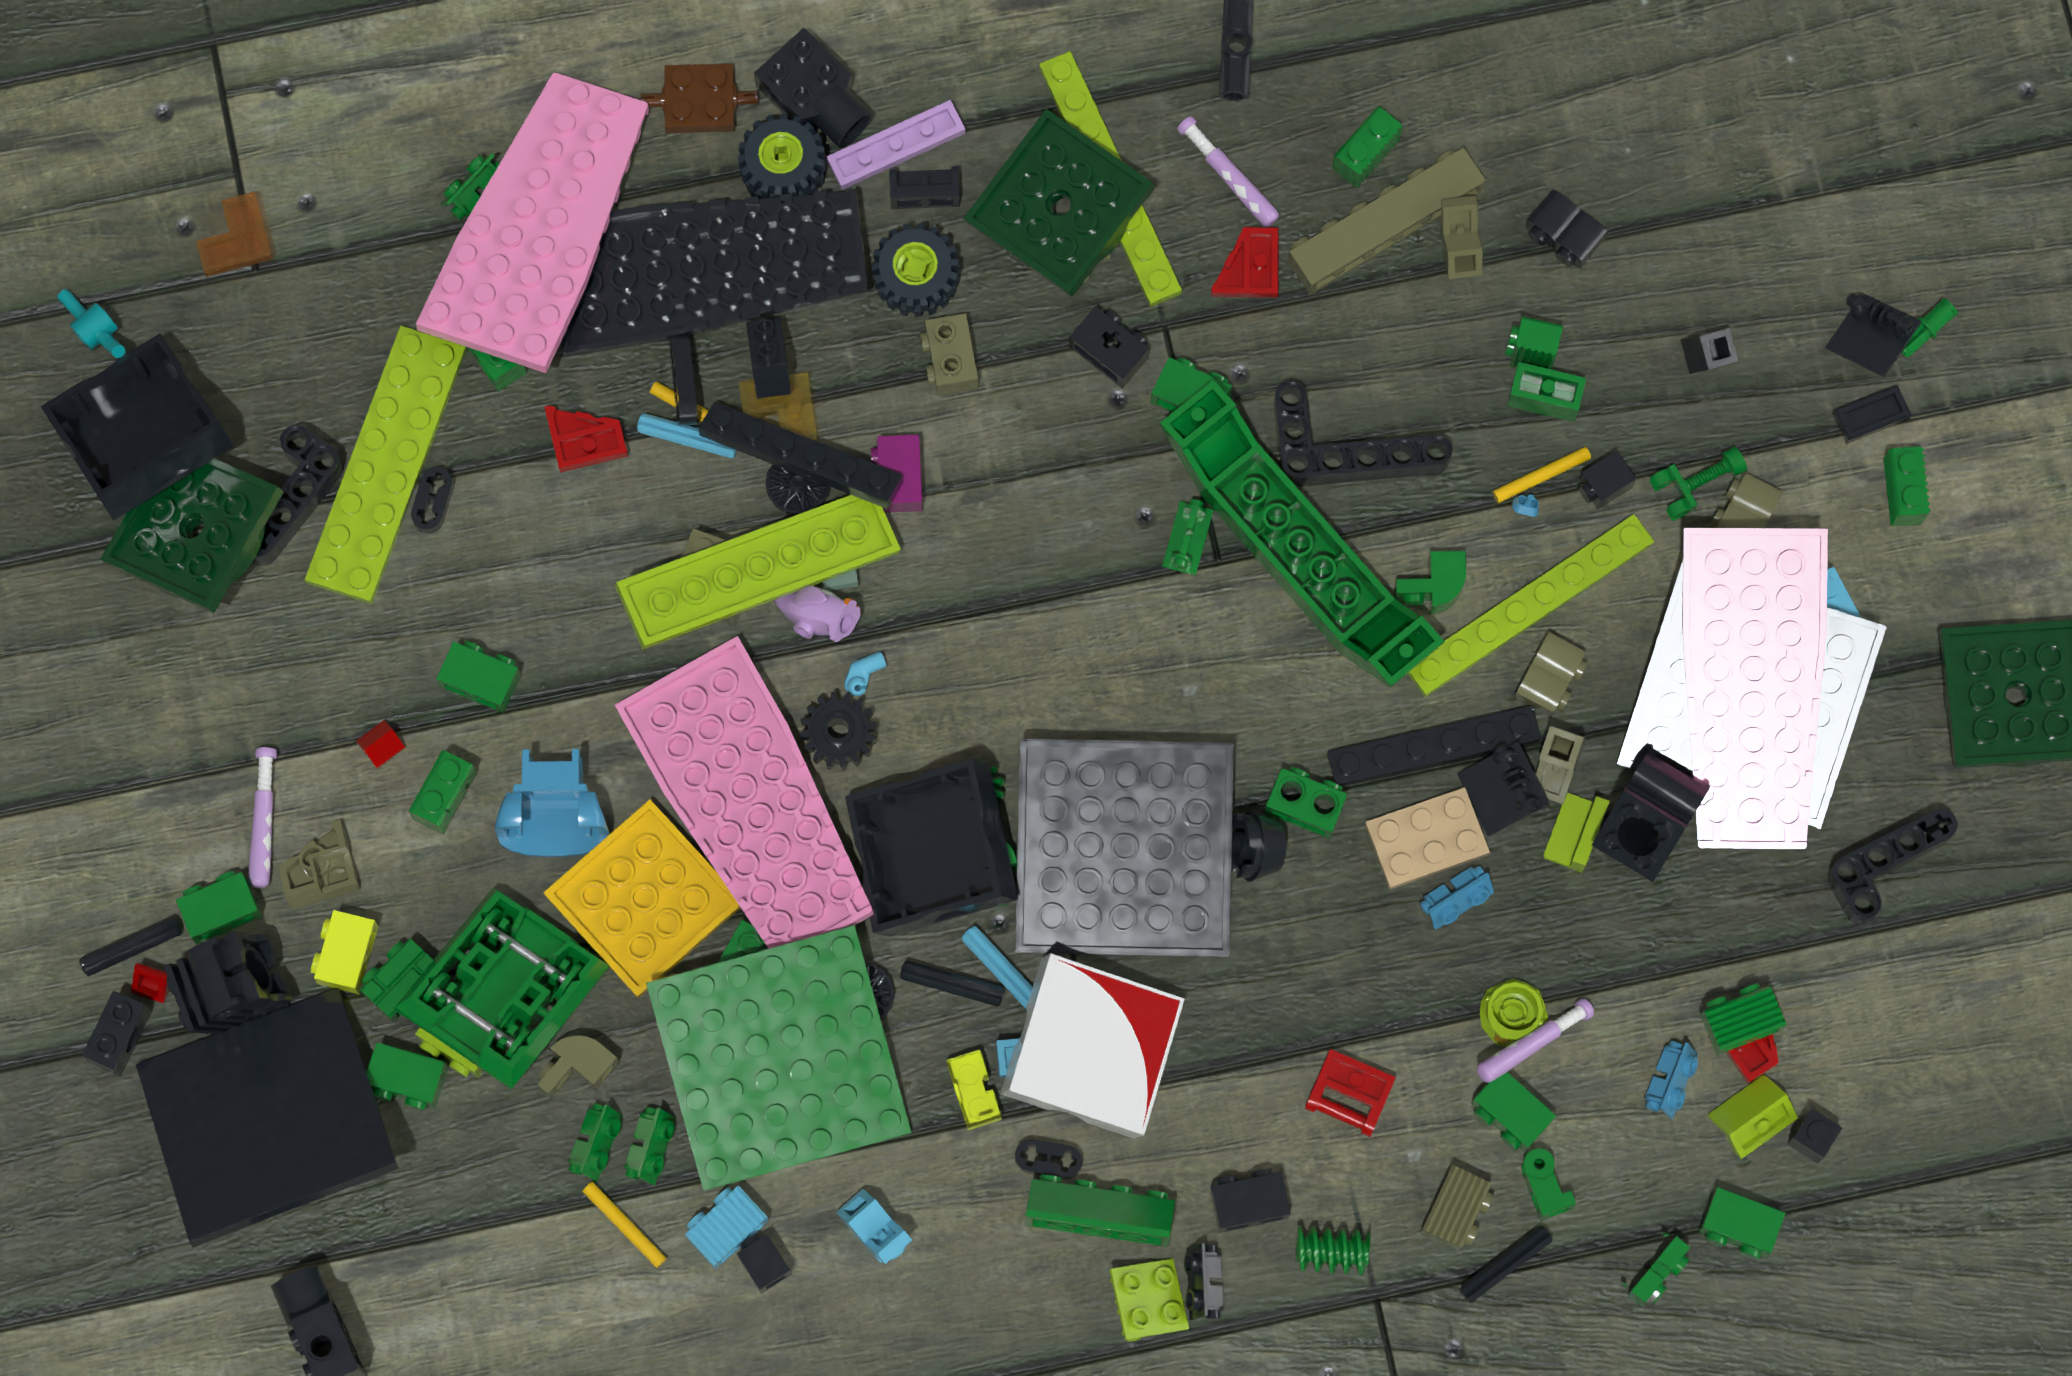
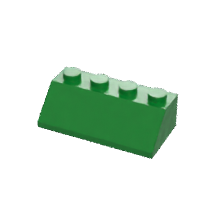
M1040 1175L1039 1180L1032 1179L1025 1216V1226L1168 1247L1175 1200L1168 1199L1167 1193L1147 1191L1146 1196L1132 1194V1188L1112 1185L1111 1190L1096 1188L1097 1183L1086 1180H1076L1075 1185L1061 1183L1060 1177L1052 1175Z

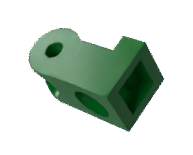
M1538 1148L1528 1152L1521 1169L1539 1220L1542 1221L1574 1210L1576 1201L1572 1191L1562 1194L1553 1172L1555 1161L1552 1154L1545 1149Z

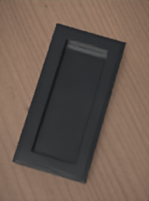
M1898 385L1833 411V416L1846 444L1909 420L1912 416Z

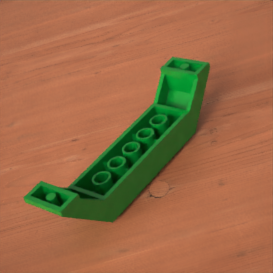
M1214 379L1160 422V427L1205 501L1341 655L1391 688L1445 643L1422 615H1417L1389 593L1263 450L1237 410L1236 404Z

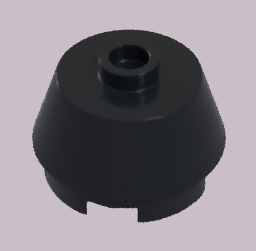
M1254 811L1233 815L1231 871L1237 872L1236 878H1244L1246 881L1251 882L1278 872L1284 864L1287 850L1286 835L1282 824L1277 820Z

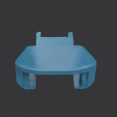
M529 749L522 750V784H514L513 793H506L495 822L494 831L502 847L513 853L525 856H582L588 854L610 834L596 793L588 792L586 784H583V759L580 757L579 749H572V761L535 762L530 757Z

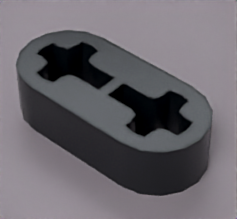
M442 467L429 468L421 477L411 511V518L414 526L422 533L431 534L437 532L442 527L446 517L454 483L450 473ZM441 476L446 486L439 487L436 497H433V488L429 481H436L437 477ZM431 503L433 504L432 512L436 519H430L428 524H423L419 514H426Z
M1029 1139L1021 1142L1015 1151L1017 1167L1028 1174L1039 1176L1052 1175L1063 1180H1070L1076 1177L1082 1168L1080 1152L1075 1147ZM1029 1147L1036 1148L1037 1155L1047 1157V1160H1035L1033 1166L1026 1165V1159L1020 1157L1021 1153H1027ZM1064 1153L1071 1154V1160L1077 1162L1076 1166H1070L1068 1172L1061 1171L1062 1167L1060 1164L1050 1162L1051 1158L1063 1159Z

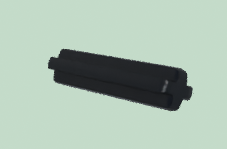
M169 917L79 959L80 966L85 975L91 976L182 934L181 927L175 917Z
M910 960L904 961L900 972L902 980L986 1004L1000 1006L1003 1000L1004 988L1002 986Z
M1539 1226L1460 1287V1292L1469 1303L1474 1302L1550 1244L1552 1236L1543 1226Z

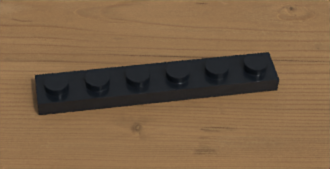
M717 402L712 404L699 426V436L886 509L889 508L903 483L902 474Z
M1532 705L1328 751L1327 758L1333 782L1342 787L1493 753L1496 748L1503 745L1508 747L1517 741L1520 742L1521 746L1538 743L1541 741V735Z

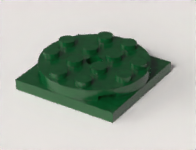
M1045 109L963 219L966 223L1012 254L1022 264L1033 269L1072 297L1094 267L1118 245L1126 231L1128 222L1155 188V185L1058 116ZM1061 199L1070 200L1071 205L1068 212L1064 214L1054 213L1056 202Z
M213 459L127 512L100 560L106 565L153 585L167 595L181 598L215 613L230 585L244 574L255 559L263 540L265 524L281 498L283 491L276 485ZM200 524H204L202 532L195 538H192L193 529Z
M2072 620L1941 628L1939 637L1945 682L1944 706L1949 721L1954 769L1988 766L2027 767L2040 763L2072 761ZM2009 689L2020 690L2024 695V703L2018 707L2010 704L2007 698H2005L2006 692Z

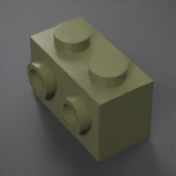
M966 313L925 320L926 332H920V340L923 353L930 352L932 364L926 365L929 386L936 385L937 396L978 389V375Z

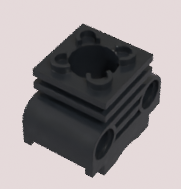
M1649 749L1597 834L1592 846L1653 882L1711 786L1707 783H1704V785L1700 784L1655 757V752ZM1644 819L1649 820L1652 824L1647 823Z
M235 931L225 937L215 936L186 951L187 958L176 960L177 964L170 963L164 966L167 974L166 983L168 989L175 996L179 1007L178 1016L180 1022L187 1029L188 1033L217 1034L227 1030V1028L236 1027L239 1023H246L289 1006V1002L293 1001L288 984L283 980L280 973H270L269 969L277 965L275 949L268 934L247 935L244 932Z

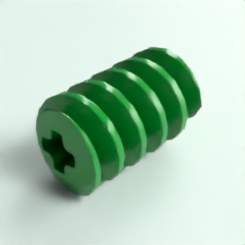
M1301 1226L1297 1227L1295 1260L1298 1261L1301 1272H1305L1309 1262H1312L1316 1273H1320L1323 1264L1327 1263L1330 1274H1334L1338 1264H1341L1345 1275L1349 1274L1352 1265H1356L1359 1276H1363L1369 1263L1370 1230L1367 1232L1365 1239L1362 1240L1358 1229H1354L1350 1239H1347L1343 1228H1340L1336 1237L1333 1238L1328 1227L1324 1228L1321 1237H1318L1317 1230L1313 1226L1310 1227L1307 1236H1304Z

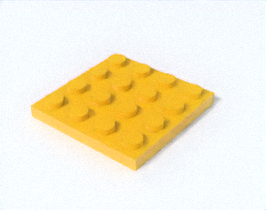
M650 799L543 892L544 896L638 999L648 991L646 982L663 978L741 909L714 868Z

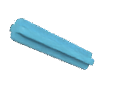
M646 413L641 414L637 424L639 433L728 458H734L737 453L735 449L699 436V428L689 425H678L675 421Z
M976 926L968 929L963 934L962 941L1027 1010V1004L1033 987Z

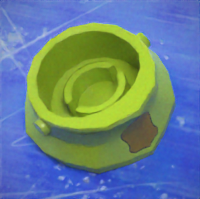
M1515 978L1487 989L1480 1005L1481 1028L1498 1046L1507 1047L1544 1025L1548 1019L1546 1006L1540 991L1528 983Z

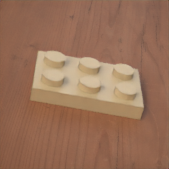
M1465 787L1365 822L1366 830L1389 890L1490 854Z

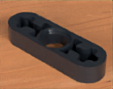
M689 334L671 336L669 343L677 423L678 425H696L697 402Z

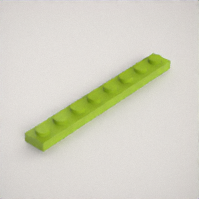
M1071 51L1040 63L1039 70L1063 121L1121 160ZM1141 205L1128 222L1120 244L1151 308L1182 295V289Z
M1633 514L1446 639L1440 648L1408 673L1409 677L1424 698H1426L1653 546L1654 540L1635 514Z

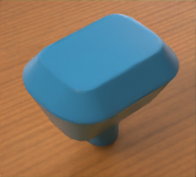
M1529 494L1528 497L1520 495L1513 499L1512 507L1516 513L1531 517L1538 515L1539 502L1532 494Z

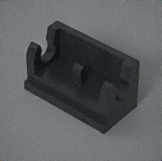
M951 166L950 170L896 172V168H889L891 209L960 207L958 166Z

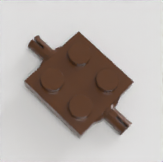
M733 63L665 65V83L661 93H641V101L647 102L648 107H662L665 115L666 133L734 132V115L738 105H758V90L737 91L734 83Z

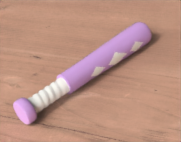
M1189 116L1183 120L1177 127L1178 132L1181 135H1187L1195 143L1196 147L1206 156L1205 160L1225 181L1252 215L1265 227L1275 223L1279 213L1267 198L1229 160L1220 148H1216L1209 142L1208 138L1196 126L1197 121L1194 117Z
M260 747L255 751V756L259 759L258 790L254 794L248 883L253 888H265L270 883L273 808L271 774L272 762L277 758L276 749Z
M1586 999L1578 1000L1574 1005L1575 1008L1557 1018V1020L1548 1021L1533 1032L1481 1062L1477 1067V1073L1481 1080L1488 1083L1494 1081L1560 1037L1561 1032L1582 1019L1588 1020L1594 1016V1009L1591 1003Z

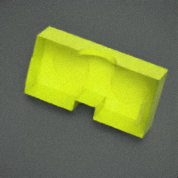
M977 1050L946 1060L967 1130L969 1131L1002 1120L993 1089L986 1091L983 1082L989 1080V1076L981 1051Z

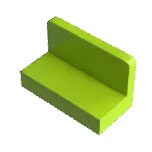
M1567 793L1543 855L1544 859L1582 873L1586 867L1593 848L1592 843L1599 832L1610 801L1596 796L1594 802Z
M1765 1075L1756 1079L1708 1114L1710 1121L1725 1134L1733 1152L1740 1159H1743L1798 1119L1787 1094Z

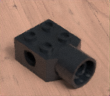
M804 27L754 72L756 88L783 114H788L789 120H793L795 116L802 118L803 126L809 122L814 127V130L820 129L838 148H844L852 143L866 129L873 117L872 112L851 93V73Z
M318 1266L292 1273L271 1286L287 1327H293V1330L288 1332L296 1352L299 1351L301 1356L305 1355L308 1362L302 1365L306 1376H367L341 1313L326 1287ZM326 1343H332L330 1353L325 1357H319L320 1348Z

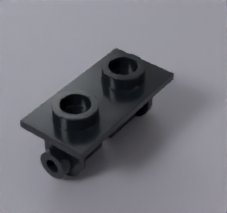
M1205 1243L1186 1248L1187 1254L1184 1258V1270L1188 1274V1290L1185 1296V1304L1189 1310V1320L1206 1317V1319L1221 1318L1220 1312L1224 1311L1223 1285H1210V1279L1222 1278V1253L1218 1252L1217 1245L1205 1246Z

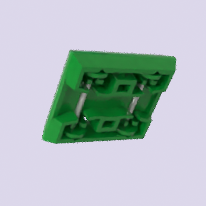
M493 887L398 1002L394 1010L512 1090L609 969V965L527 907L524 908ZM499 940L502 943L497 948V941ZM473 944H475V946L470 950V952L468 954H465L467 949ZM458 960L461 961L457 968L455 981L451 982L446 988L450 980L449 971ZM558 981H560L561 985L557 989ZM556 999L558 1002L549 1011L547 1008ZM543 1017L544 1019L538 1025V1027L531 1031V1029L536 1025L540 1018ZM506 1046L510 1047L505 1054Z

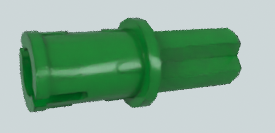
M1943 298L1922 318L1918 316L1916 319L1922 323L1901 354L1906 358L1910 357L1930 338L1935 339L1937 337L1936 333L1958 315L1956 308L1947 299Z

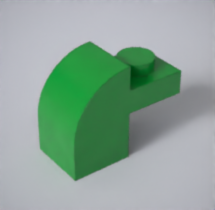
M1430 551L1428 579H1396L1394 598L1399 602L1403 601L1405 606H1420L1424 604V601H1429L1430 615L1446 611L1456 603L1462 593L1466 580V551Z

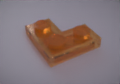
M255 191L221 200L229 232L196 241L206 277L273 259Z

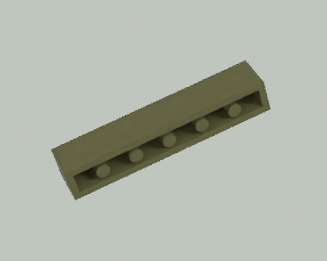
M1463 147L1455 153L1453 150L1443 153L1436 159L1435 165L1426 170L1424 167L1416 169L1408 175V181L1398 187L1395 184L1386 187L1378 194L1379 198L1369 204L1366 202L1359 203L1349 211V216L1339 222L1337 219L1329 221L1321 227V233L1311 239L1305 236L1296 241L1291 246V251H1289L1288 263L1308 294L1312 295L1441 217V199L1477 196L1482 193L1486 179Z

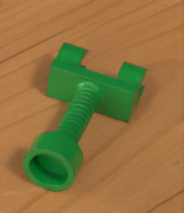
M1733 446L1722 452V460L1708 467V469L1702 470V472L1700 471L1699 474L1697 473L1683 480L1675 464L1667 469L1651 476L1649 482L1655 492L1666 488L1672 483L1674 484L1682 499L1669 505L1666 512L1672 521H1676L1696 510L1698 505L1691 494L1693 490L1713 481V479L1719 478V476L1721 477L1725 473H1730L1733 477H1736L1747 471V465L1738 448Z

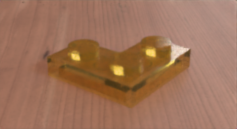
M808 372L789 375L791 394L757 399L754 380L739 382L743 413L755 418L778 414L781 428L817 441Z

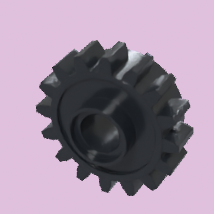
M831 692V701L826 702L821 696L817 698L819 704L817 709L808 705L807 713L811 717L801 718L800 721L801 726L808 730L800 732V739L810 741L804 746V751L806 754L815 753L813 757L814 763L818 764L823 760L826 762L828 770H831L833 765L836 764L840 765L841 770L844 771L846 770L847 763L852 762L857 767L860 765L859 757L861 755L870 756V750L867 745L876 744V737L869 733L877 730V724L872 721L868 722L873 716V712L871 709L862 711L864 704L861 698L853 704L851 703L850 693L846 692L843 700H838L836 693ZM836 725H843L848 729V733L842 738L830 736L829 731Z

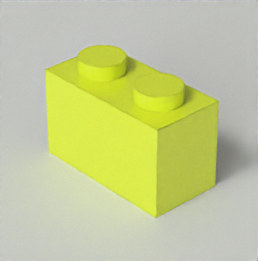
M333 910L331 919H325L321 930V939L325 940L321 953H315L311 966V973L315 974L314 979L318 985L334 989L338 988L342 991L360 995V989L363 984L361 980L366 974L379 928L375 920Z

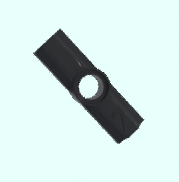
M1224 0L1219 98H1224L1227 101H1240L1249 98L1254 0ZM1232 43H1239L1245 49L1236 53L1229 50L1228 46Z

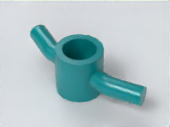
M64 289L58 294L57 299L76 318L69 324L70 328L90 351H93L101 344L115 358H120L124 355L125 348L112 336L118 330V327L97 303H94L86 310L68 289Z

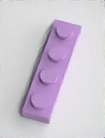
M951 100L837 151L826 158L841 190H844L966 134L965 127Z

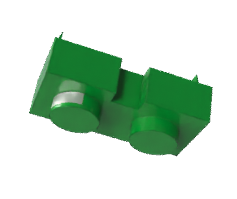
M1664 1232L1662 1233V1235L1665 1236L1666 1238H1667L1668 1235H1669V1234L1664 1233ZM1676 1236L1627 1296L1641 1307L1647 1300L1654 1304L1667 1289L1662 1282L1671 1272L1677 1276L1689 1262V1259L1684 1255L1691 1247ZM1624 1282L1621 1283L1625 1289L1627 1285Z

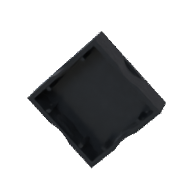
M160 333L118 358L101 373L79 382L40 406L113 521L234 447L220 422L200 392L196 390L182 365Z
M970 758L927 771L923 775L909 781L887 783L845 796L854 843L863 866L864 892L874 912L870 917L873 933L893 937L1018 900L989 763Z

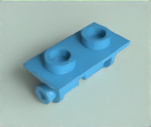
M1470 866L1467 870L1452 878L1450 883L1455 888V891L1452 893L1443 884L1423 896L1424 901L1420 902L1419 905L1426 915H1430L1435 930L1443 925L1451 924L1460 914L1473 906L1484 903L1494 893L1489 874L1484 873L1480 866L1474 869Z
M1670 1041L1669 1046L1664 1047L1656 1070L1667 1074L1666 1080L1653 1076L1644 1098L1647 1101L1645 1108L1654 1112H1659L1661 1109L1672 1120L1676 1110H1680L1684 1104L1686 1096L1684 1089L1689 1077L1694 1076L1698 1067V1054L1689 1043L1685 1042L1683 1046L1678 1042Z

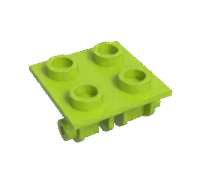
M1174 1259L1109 1269L1111 1276L1109 1280L1113 1285L1116 1298L1114 1302L1118 1307L1117 1315L1120 1316L1123 1329L1121 1333L1127 1342L1137 1341L1142 1337L1189 1329Z

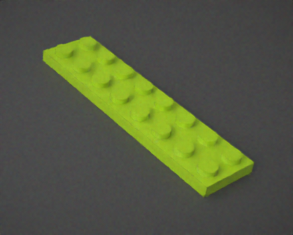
M400 325L306 574L305 582L307 584L372 605L466 355V346Z
M849 495L616 582L615 588L643 650L798 592L807 586L819 584L898 554L901 548L883 508Z

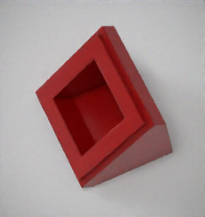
M385 720L356 740L357 744L377 769L405 749L401 740Z
M136 963L131 992L164 1004L170 991L166 983V971L144 963Z

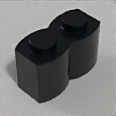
M1555 190L1549 193L1529 217L1526 228L1529 231L1528 236L1540 246L1548 245L1556 251L1555 256L1560 262L1568 267L1574 265L1579 269L1606 239L1607 230L1598 221L1581 211L1569 199Z

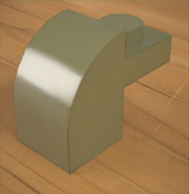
M1476 196L1441 199V218H1439L1440 238L1448 279L1483 275L1482 245L1478 234V205Z
M1550 726L1539 757L1540 763L1536 776L1547 798L1564 804L1574 772L1580 760L1585 737L1554 726Z
M569 1036L559 1040L550 1048L559 1060L556 1063L550 1061L538 1075L541 1081L537 1085L545 1095L552 1099L575 1072L597 1090L619 1065V1061L615 1055L598 1041L586 1036Z

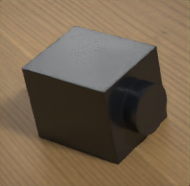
M1730 328L1681 341L1690 374L1738 362Z
M1615 451L1581 473L1578 489L1587 503L1593 502L1598 510L1632 489L1636 478L1619 453Z
M1811 1109L1805 1115L1787 1145L1818 1164L1826 1156L1842 1127L1814 1109Z
M755 1234L740 1244L742 1250L736 1254L761 1294L792 1275L768 1234L761 1238L758 1234Z

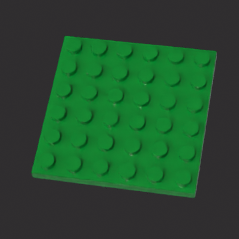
M855 925L646 982L703 1191L911 1133Z

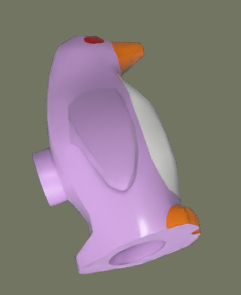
M807 586L798 592L774 600L779 610L795 624L793 627L795 632L807 639H811L813 635H830L831 640L838 642L852 633L860 618V607L856 605L857 602L852 598L842 600L832 592L814 586Z

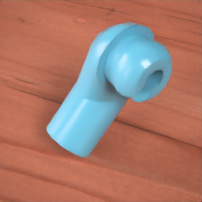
M881 651L850 664L844 682L847 693L853 696L863 695L867 689L870 674L887 667Z

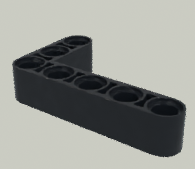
M1289 380L1281 383L1276 389L1274 416L1280 469L1296 487L1436 475L1444 472L1450 464L1453 448L1451 442L1442 435L1312 446L1305 388L1300 383ZM1288 394L1294 395L1299 400V403L1295 406H1287L1283 404L1281 398ZM1288 428H1297L1302 432L1303 436L1293 440L1288 438L1284 432ZM1439 449L1444 453L1445 458L1440 461H1434L1428 457L1427 451ZM1396 452H1404L1410 457V461L1405 464H1399L1394 461L1392 455ZM1362 455H1369L1373 457L1376 464L1371 467H1364L1360 465L1357 458ZM1327 458H1335L1340 462L1341 467L1336 470H1329L1323 465V461ZM1293 461H1300L1306 466V470L1302 473H1294L1288 468V464Z

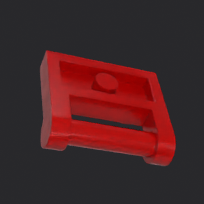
M1330 1049L1305 1109L1313 1113L1316 1110L1361 1129V1134L1371 1137L1396 1077ZM1325 1088L1371 1107L1368 1117L1323 1098L1322 1094Z

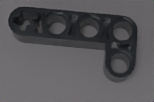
M301 425L288 426L280 436V444L286 457L297 466V469L282 486L283 494L265 524L261 544L266 543L268 547L265 550L259 549L253 560V563L266 566L278 558L343 473V465L337 451ZM295 439L306 440V444L302 449L298 451L289 449L291 442ZM330 458L334 460L331 468L327 470L317 469V465L322 459ZM309 485L313 487L311 494L307 497L299 498L296 496V491L301 486ZM283 512L291 514V518L286 524L277 525L274 523L278 514ZM267 528H270L271 530L269 534L266 530Z
M1947 809L1933 810L1841 857L1834 863L1828 873L1827 880L1850 922L1856 925H1865L1870 923L1879 913L1882 900L1873 881L1945 845L1953 837L1957 830L1958 822L1951 811ZM1934 824H1943L1946 829L1943 832L1941 830H1937L1931 833L1926 838L1925 833L1928 832ZM1909 836L1915 841L1916 850H1905L1900 844V837ZM1878 852L1882 854L1885 859V866L1877 867L1873 865L1869 860V853ZM1848 868L1854 875V881L1850 883L1842 881L1838 877V869ZM1855 900H1867L1872 908L1871 913L1863 914L1859 912L1855 907Z

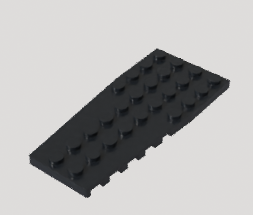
M851 188L848 189V192L836 193L815 191L812 195L793 196L792 193L779 194L780 197L763 199L754 196L745 197V200L738 201L717 199L709 200V203L692 204V202L656 204L611 211L609 215L610 222L606 233H603L600 240V250L587 286L561 340L562 354L565 357L668 341L671 340V336L693 335L868 292L869 283L855 190Z

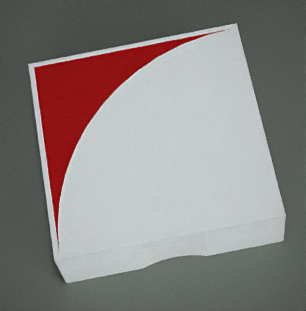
M1050 953L1041 958L1027 1004L1025 1026L1014 1047L1000 1094L1046 1110H1056L1072 1114L1088 1124L1133 1139L1143 1136L1163 1074L1184 998Z

